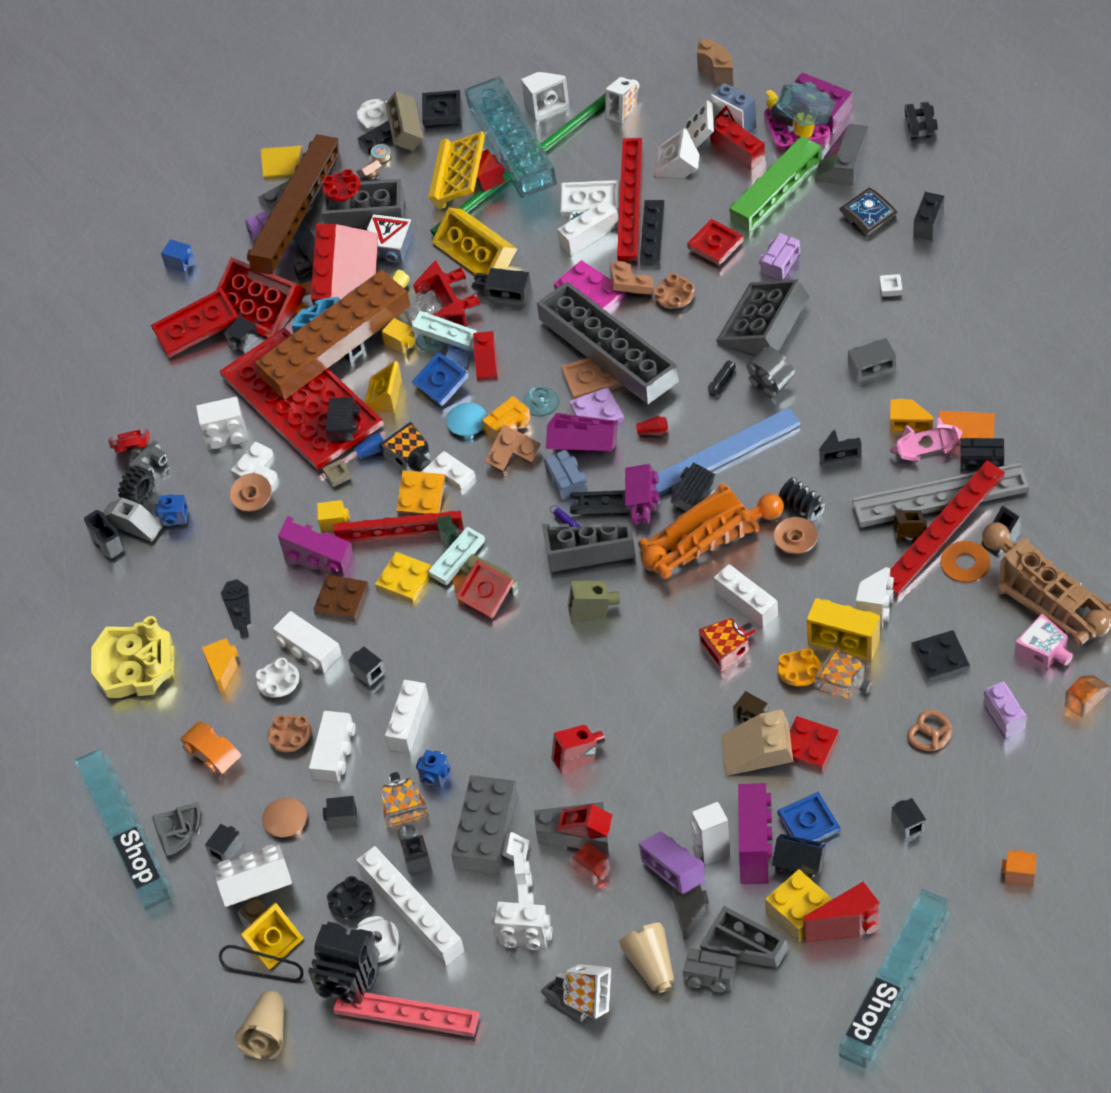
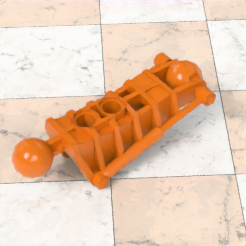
M722 483L715 492L683 513L675 522L649 540L646 538L639 540L638 546L641 549L642 565L648 571L660 574L662 578L667 579L671 576V570L674 567L683 566L694 558H699L700 554L707 550L712 551L716 546L724 543L727 544L737 537H744V534L759 532V524L756 522V519L761 517L766 520L777 519L782 515L784 503L778 495L769 493L764 494L758 500L756 507L747 510L726 484Z

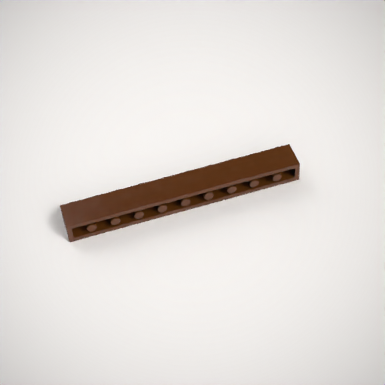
M316 134L313 141H310L307 152L303 153L300 164H297L294 175L290 176L287 187L282 191L281 198L276 201L273 212L269 213L266 224H263L260 235L255 238L252 249L248 250L247 261H249L250 270L269 274L274 273L321 188L324 177L328 175L339 155L338 138Z

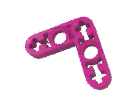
M768 108L764 111V122L774 146L778 152L785 153L800 136L796 135L794 131H789L788 126L773 121ZM824 124L815 125L813 133L808 139L818 145L824 144L830 140V128ZM775 128H782V129H783V130L780 131V132L774 131Z

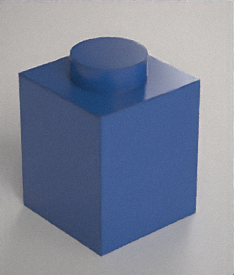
M172 239L169 240L161 252L166 267L186 272L195 259L191 245Z

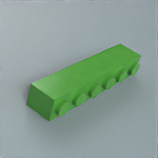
M803 136L796 142H793L790 148L781 154L778 160L769 166L766 172L757 178L754 184L745 190L736 202L731 204L729 209L730 222L750 232L821 160V146Z

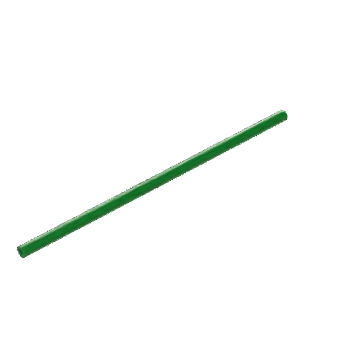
M606 93L507 169L506 173L503 174L505 183L605 106ZM505 183L485 192L483 189L457 209H463L467 213L470 212ZM441 222L430 230L433 236H435Z

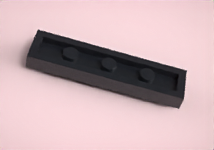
M664 200L644 201L640 265H660L665 209Z

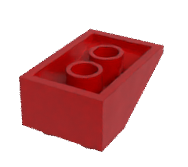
M864 881L803 917L805 942L856 938L866 933L874 932L880 925V902Z

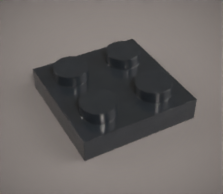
M460 90L422 93L423 126L461 123Z
M954 630L911 642L912 651L927 683L970 670V664Z

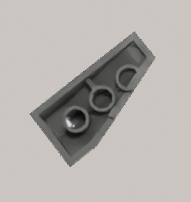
M848 124L819 162L815 181L854 186L868 126Z

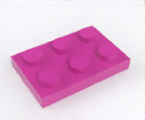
M582 260L554 283V289L556 290L568 281L606 311L626 294L624 291L613 290L610 278Z

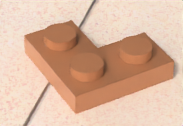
M610 262L609 270L613 290L653 295L654 285L652 277L632 275L631 265L625 262Z
M503 425L484 463L501 472L504 471L512 454L532 463L541 443Z

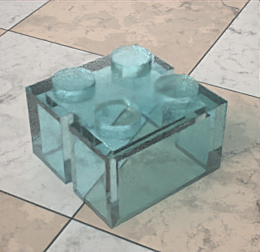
M806 82L803 84L783 85L775 106L803 126L813 125L814 123H828L836 102L830 99L827 93L818 90L815 84Z

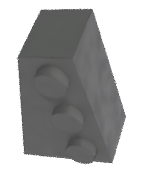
M603 802L590 803L604 810ZM582 805L534 810L538 844L564 849L572 847L581 849L582 852L590 850L602 852V855L610 856L608 837L590 839L557 831L562 809Z
M723 906L700 944V948L703 951L735 956L737 961L775 968L779 966L789 949L785 937L726 906Z

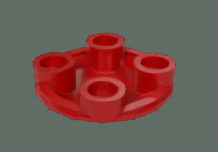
M345 169L343 172L325 176L322 189L325 197L331 201H344L358 193L361 182L351 169Z

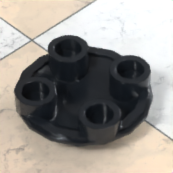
M349 876L327 894L329 909L335 916L350 920L366 914L372 907L374 896L368 884L358 880L355 876Z

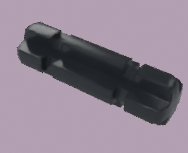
M730 360L725 362L714 377V381L709 384V393L713 395L719 393L720 388L725 385L731 376L730 374L736 369L734 362Z

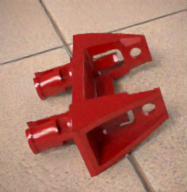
M436 260L413 284L415 294L435 290L443 308L433 314V316L468 327L464 311L481 305L476 293L463 300L457 298L450 286L451 283L466 279L462 267L447 274L441 270Z

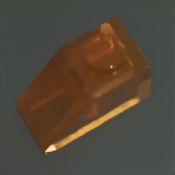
M1095 675L1081 676L1066 691L1064 706L1083 719L1111 690V686Z

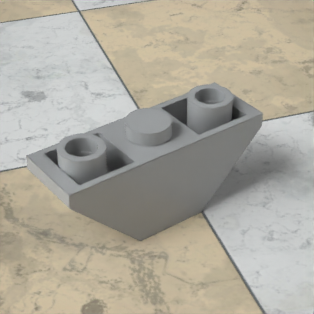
M125 498L109 503L103 511L108 523L115 526V528L149 541L154 540L163 526L143 506Z

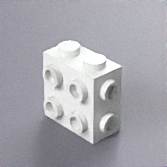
M498 902L497 910L492 912L491 922L494 925V936L498 937L499 945L507 948L527 947L531 950H538L539 948L546 949L547 940L552 939L553 928L550 926V915H547L545 905Z

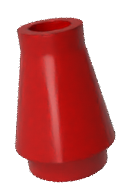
M659 415L637 423L638 435L663 436L665 433H668L666 417Z

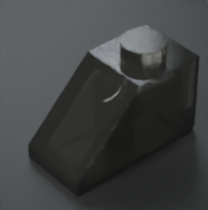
M700 885L684 894L672 888L673 901L683 940L689 939L706 914L705 904H709L707 891L702 890Z

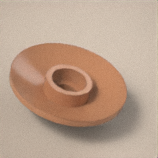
M257 473L245 474L233 483L230 489V499L233 505L241 511H256L265 506L269 501L272 493L271 485L263 475Z
M800 517L783 520L774 531L776 545L782 551L790 554H801L809 551L814 547L818 538L817 529L814 524Z

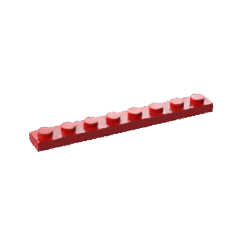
M623 138L617 261H638L642 138Z
M987 460L890 569V577H894L892 590H894L893 594L898 597L1000 482L1005 474L1003 470Z

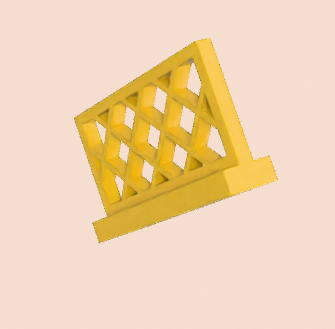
M483 131L450 142L447 138L440 140L428 195L429 200L439 210L446 208L447 201L474 192L485 139ZM464 163H466L465 166H464L460 171H458L459 168H460ZM471 168L470 172L465 176L464 174Z

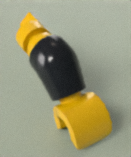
M766 91L769 96L766 100V106L770 110L771 117L780 124L790 127L795 125L793 131L796 135L805 138L811 137L815 124L810 121L812 115L806 113L798 114L787 107L785 103H782L774 91Z

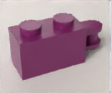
M650 464L625 468V506L632 514L634 525H639L640 522L650 523V512L657 511L659 494L656 490V484L659 483L658 472L654 471Z

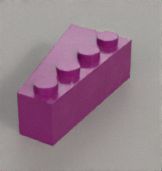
M766 783L738 784L740 884H769L768 858H773L772 844H768V841H772V826H767V824L772 823L771 809H767V807H771V793H766Z

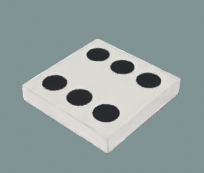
M707 100L684 122V128L688 131L696 148L714 132L712 102Z

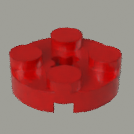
M145 429V432L142 434L140 430H134L118 434V439L114 441L111 437L108 439L110 448L114 449L115 453L126 451V447L135 445V448L147 446V442L151 438L148 429Z

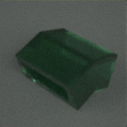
M451 515L438 517L441 543L448 549L459 537L458 529L452 523Z

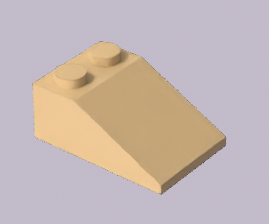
M782 709L759 714L721 735L726 776L793 762L789 723Z

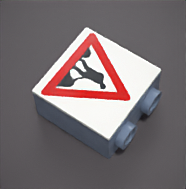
M723 83L711 95L713 121L724 114L748 132H751L756 127V106L753 97L726 83Z
M373 214L367 231L379 234L377 260L403 263L414 234L411 219Z

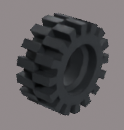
M134 465V467H130V470L127 469L125 471V476H122L123 481L119 482L121 487L118 488V492H120L118 496L141 505V503L145 502V498H149L148 494L152 492L151 487L154 486L152 481L155 480V477H153L154 474L151 471Z

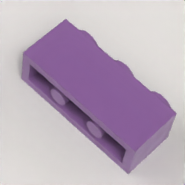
M662 831L638 843L641 861L681 894L705 882V866L699 858H695L685 847H681L672 837H668Z

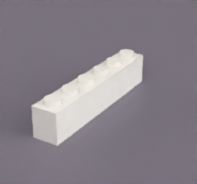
M376 846L357 859L360 873L445 966L464 953L462 939Z

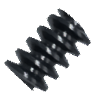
M792 477L781 488L779 497L784 503H787L796 512H800L810 522L817 520L826 508V504L822 503L823 497L821 495L816 497L815 491L810 492L808 486L803 487V482H797V478Z

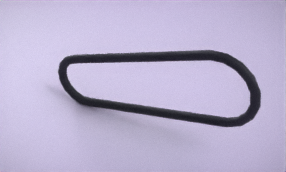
M227 945L219 953L220 963L231 972L288 982H298L304 975L301 965L294 961L240 946ZM229 948L292 964L299 968L300 976L292 979L234 969L224 963L222 955Z

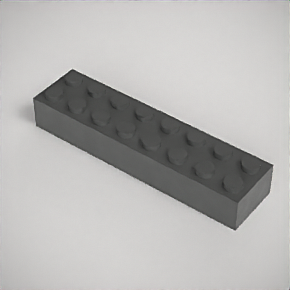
M568 281L537 302L540 321L586 357L590 358L645 403H651L679 382L678 368L673 361Z

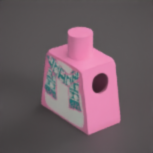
M1043 614L1016 640L1015 654L1044 668H1049L1055 660L1066 666L1073 657V654L1065 650L1067 648V635Z

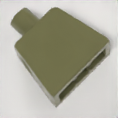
M571 581L567 605L571 623L603 618L607 615L608 605L620 604L619 592H608L604 581Z

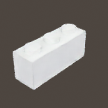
M605 200L557 229L559 245L570 256L578 253L618 228L617 210Z
M730 564L714 577L715 593L762 629L778 616V601Z
M292 611L273 628L276 643L283 648L287 647L290 649L295 657L306 660L308 665L315 670L319 669L325 673L342 656L339 643Z
M410 680L403 681L385 734L389 750L411 753L429 698L425 683Z
M324 711L309 766L312 780L339 783L341 774L345 773L346 762L344 760L346 755L350 753L351 743L349 741L350 737L354 736L356 727L355 723L352 722L350 713Z
M719 802L693 811V821L690 822L693 831L691 837L695 844L692 846L695 856L701 858L704 865L730 856L728 820Z

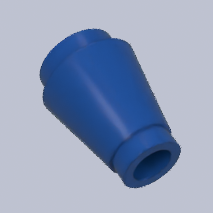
M379 432L376 434L372 433L354 449L359 458L362 459L382 452L380 443L384 440Z

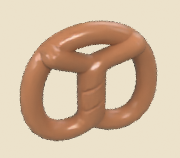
M925 710L919 715L917 723L908 730L907 738L910 744L919 750L936 751L945 746L952 734V725L942 713L936 710ZM930 716L935 717L944 726L936 730L924 723V720ZM919 730L932 737V743L928 745L917 741L914 738L915 732ZM944 733V736L938 741L939 736Z

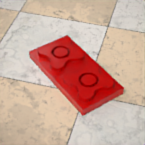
M220 288L150 326L168 358L231 326L238 318V315L225 292Z

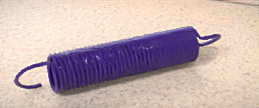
M558 507L554 510V516L563 524H569V527H581L561 508Z

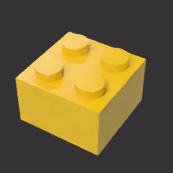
M798 869L765 898V909L772 919L800 943L804 939L803 917L831 901L832 898Z

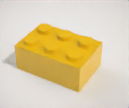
M815 598L807 617V644L834 652L838 647L850 656L872 662L880 641V615L871 611L858 610L849 605L843 606L826 599Z

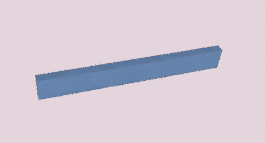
M788 407L659 472V483L656 484L659 497L670 492L675 483L679 484L682 478L680 476L686 466L690 468L693 462L712 471L799 427V419Z

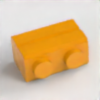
M511 396L481 421L484 433L495 441L503 425L517 431L520 428H525L531 419L528 407L522 402L520 403L514 396Z

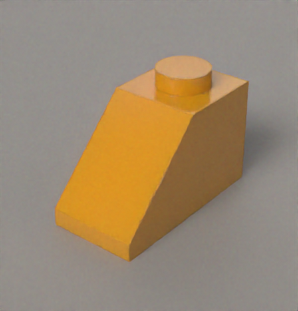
M891 399L890 432H904L906 426L912 428L915 433L933 429V416L912 399Z
M227 638L202 647L220 693L225 691L237 668L235 658L238 657V653L234 644L229 645Z

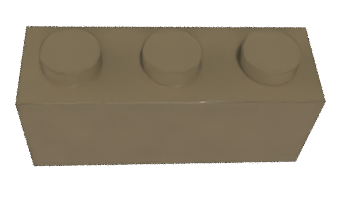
M395 91L385 103L394 145L414 151L423 140L415 98Z

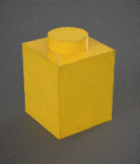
M395 318L382 330L384 344L402 354L411 348L416 341L412 327Z
M343 500L317 503L318 522L321 533L333 531V524L350 521L349 509L344 508Z

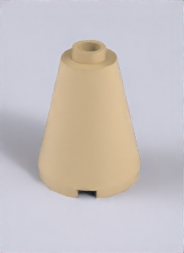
M652 923L643 926L644 930L636 932L634 930L619 940L622 951L652 991L663 993L672 988L671 984L674 983V975L664 927L661 923Z
M267 991L262 993L236 1032L234 1039L238 1042L237 1048L245 1055L255 1059H261V1056H269L268 1059L279 1056L283 1047L284 999L278 992Z

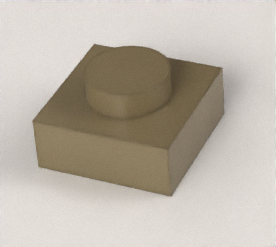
M341 459L323 468L325 476L333 487L352 478L350 471Z

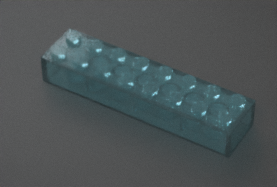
M498 76L464 89L468 107L485 133L488 142L520 197L524 198L558 185L554 166L501 77Z

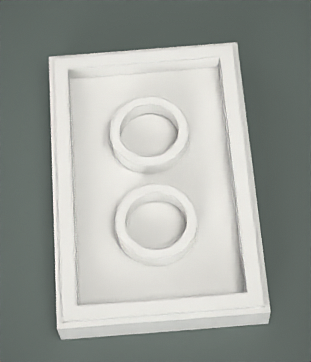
M620 180L561 183V217H569L573 212L579 210L586 212L605 200L619 214Z

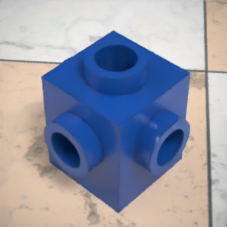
M170 494L159 496V502L155 505V516L159 517L160 522L168 526L187 524L188 505L185 495Z
M426 749L423 756L419 757L416 770H418L420 782L442 788L445 779L450 774L451 766L448 763L447 755L440 751Z

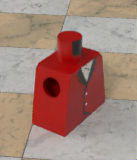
M587 725L555 732L551 759L560 774L564 775L592 761L595 757L596 747L605 743V737L601 731L591 733Z

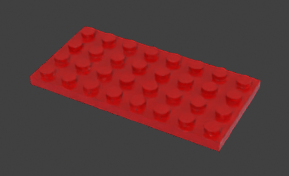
M284 327L219 372L221 377L317 470H320L383 426V420L328 368L286 400L264 382L259 376L255 362L292 335ZM354 397L355 403L359 404L360 409L359 417L355 418V421L358 422V433H354L352 442H329L326 433L329 398Z

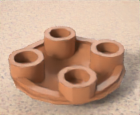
M670 273L654 289L656 301L668 309L684 307L692 300L695 292L694 284L687 278L678 276L676 273Z
M277 715L273 719V724L268 731L270 745L281 752H292L302 748L311 736V726L307 717L298 715Z
M279 798L271 802L264 810L262 816L263 826L267 834L272 837L299 836L307 820V810L295 798Z

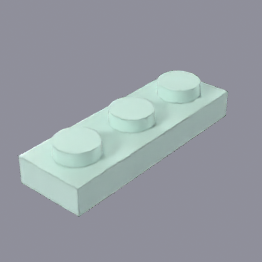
M419 311L412 325V331L468 351L473 343V333H477L476 330Z
M466 527L428 571L429 576L447 585L460 571V568L471 554H474L485 542L484 535Z

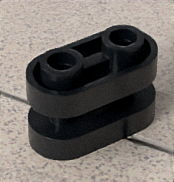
M921 102L920 109H915L914 104H905V120L910 138L919 137V131L924 130L926 136L934 135L935 131L938 130L937 119H933V105H930L929 102ZM921 116L922 123H918L917 117Z

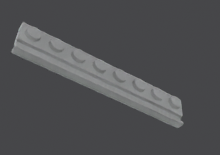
M1021 463L998 467L1005 472L1004 477L982 502L1029 492V485L1021 468ZM976 472L852 498V504L855 508L859 526L861 528L894 521L895 510H921L922 514L941 511Z

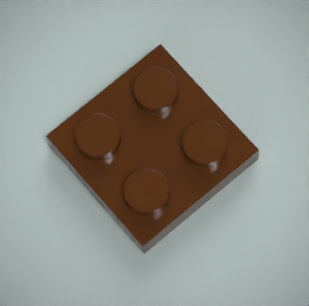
M326 574L313 608L314 614L356 621L369 587L368 581Z

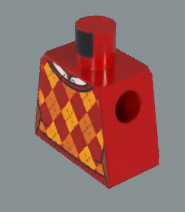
M728 618L700 628L699 642L722 672L748 653V638L755 635V630L751 623L739 627L734 619Z

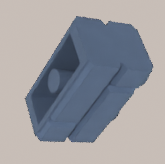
M564 450L544 459L545 471L561 500L570 499V493L585 492L584 484L587 483L583 471H578V463L574 456L570 457L569 453Z

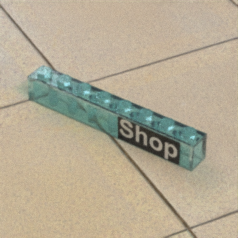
M99 748L75 759L144 909L147 910L171 899L168 890L171 889L166 876L161 877L159 873L163 869L158 858L152 859L151 854L154 853V850L149 840L144 842L142 838L146 835L141 823L136 824L134 821L138 817L133 806L128 807L126 804L130 800L125 789L120 790L118 787L121 781L116 771L111 773L110 768L113 765L108 754L103 756Z
M921 890L839 1044V1057L865 1069L870 1061L874 1062L879 1051L877 1048L879 1042L885 1041L889 1032L887 1027L890 1021L894 1022L900 1010L898 1008L900 1002L906 1001L910 992L908 987L911 981L915 982L917 980L921 962L927 961L931 943H936L941 931L939 929L942 923L945 924L950 916L951 911L948 910V899L927 890Z

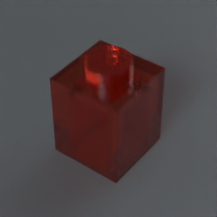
M588 842L572 857L574 870L594 885L599 880H603L609 873L608 857Z

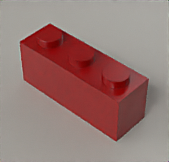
M724 114L713 121L714 132L710 135L712 143L751 170L765 160V143Z

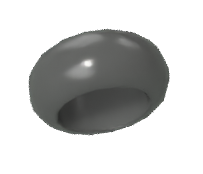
M405 823L398 830L400 840L419 836L418 827L412 823ZM407 829L415 831L411 836L402 835Z

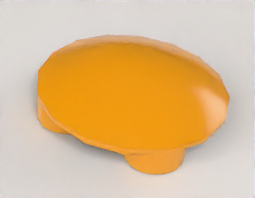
M810 648L783 653L779 656L778 675L789 685L797 687L807 686L814 683L818 679L816 677L820 676L818 674L822 672L821 662Z

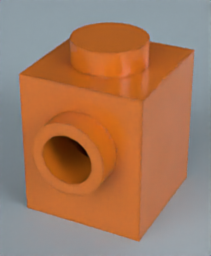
M1008 850L1007 859H1002L1001 873L1005 874V883L1034 886L1037 854L1027 853L1023 850Z

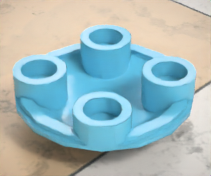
M475 403L459 404L448 413L446 419L447 427L464 439H471L474 437V434L483 429L481 420L487 414L480 405Z

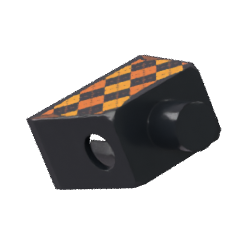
M411 421L380 443L383 457L405 471H410L416 466L423 470L431 463L428 459L430 456L428 443Z

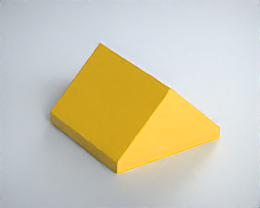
M303 145L262 148L263 178L293 176L297 164H300L302 160Z
M397 361L392 362L370 378L364 403L374 412L395 413L402 384Z
M277 903L272 904L240 934L245 948L280 958L287 955L304 939ZM250 953L268 970L279 962Z

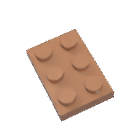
M590 358L561 366L563 376L573 399L607 387L610 391L624 387V385L595 364Z

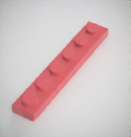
M365 993L364 996L361 995V1004H347L340 999H336L333 1009L334 1013L338 1015L474 1037L479 1019L478 1011Z

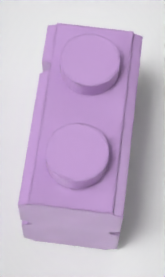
M781 233L777 235L775 240L772 239L769 242L768 251L766 254L762 253L759 259L761 273L769 277L772 276L777 280H783L801 252L799 239L789 238Z
M1002 681L984 690L983 703L1005 738L1026 729L1027 715L1020 708L1019 703L1005 682Z

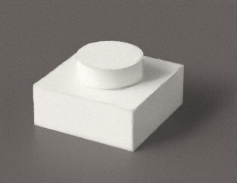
M900 274L880 276L882 297L902 295Z
M512 832L507 833L501 855L514 861L513 853L523 852L524 861H526L529 840Z

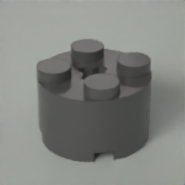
M764 347L746 366L750 374L748 379L751 384L756 387L760 385L771 397L777 394L795 376V371L791 364L787 366L784 362L786 357L772 347Z

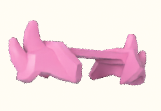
M940 417L937 418V428L915 434L912 428L906 426L902 437L897 440L896 445L890 448L889 451L893 454H899L902 459L913 462L920 460V457H916L917 455L943 448L944 454H947L959 444L962 430L958 429L955 425L943 424ZM928 435L931 437L932 444L930 447L924 448L919 446L918 441H921L923 436Z

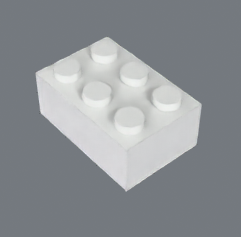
M280 845L265 846L260 852L242 854L237 860H225L213 868L225 907L292 884Z

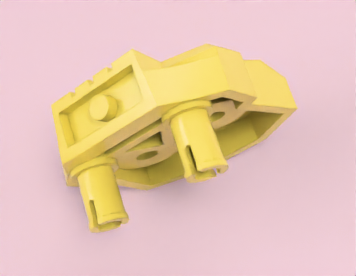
M146 617L143 622L135 623L133 627H105L91 647V674L96 684L108 698H122L135 693L137 696L155 694L156 689L166 679H174V645L170 632L158 626L155 617Z

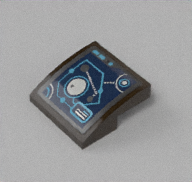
M870 187L839 208L851 225L855 222L866 236L898 213L884 197Z

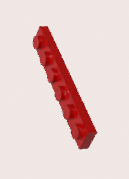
M461 511L407 515L394 518L386 517L383 519L333 524L334 535L348 542L464 530Z

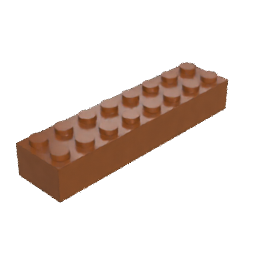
M381 269L257 360L255 364L260 378L286 400L391 322L393 318H396L410 308L411 304L407 291Z

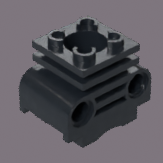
M328 921L326 925L322 924L315 942L314 955L316 959H313L311 962L313 968L309 967L308 970L316 994L322 998L329 999L332 997L340 999L347 1004H361V995H365V988H371L379 969L377 961L380 953L375 946L373 932L363 929H351L350 934H347V928Z

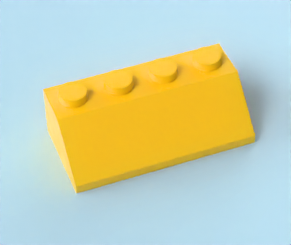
M448 208L432 240L433 244L474 274H488L490 268L506 269L517 250L516 247L466 211L456 208Z

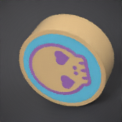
M385 144L375 145L371 149L372 159L374 161L378 160L379 163L388 161L391 157L389 146Z

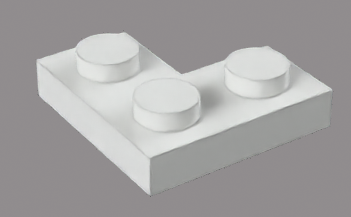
M255 441L231 469L232 476L239 478L245 474L257 473L267 478L271 485L277 479V473L264 465L273 456L272 449Z
M445 451L421 471L444 474L445 480L460 490L475 477L473 470Z
M523 852L513 853L519 903L534 904L533 893H529L528 887L533 886L529 861H524Z

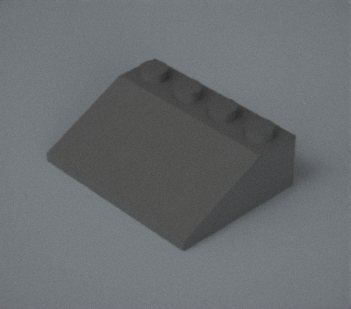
M799 279L749 283L716 342L757 355L764 347H772L779 351L809 299L808 293Z

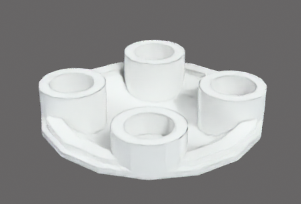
M279 658L274 663L268 664L256 672V684L263 695L271 698L282 697L296 688L299 683L300 674L292 663H289L285 658Z

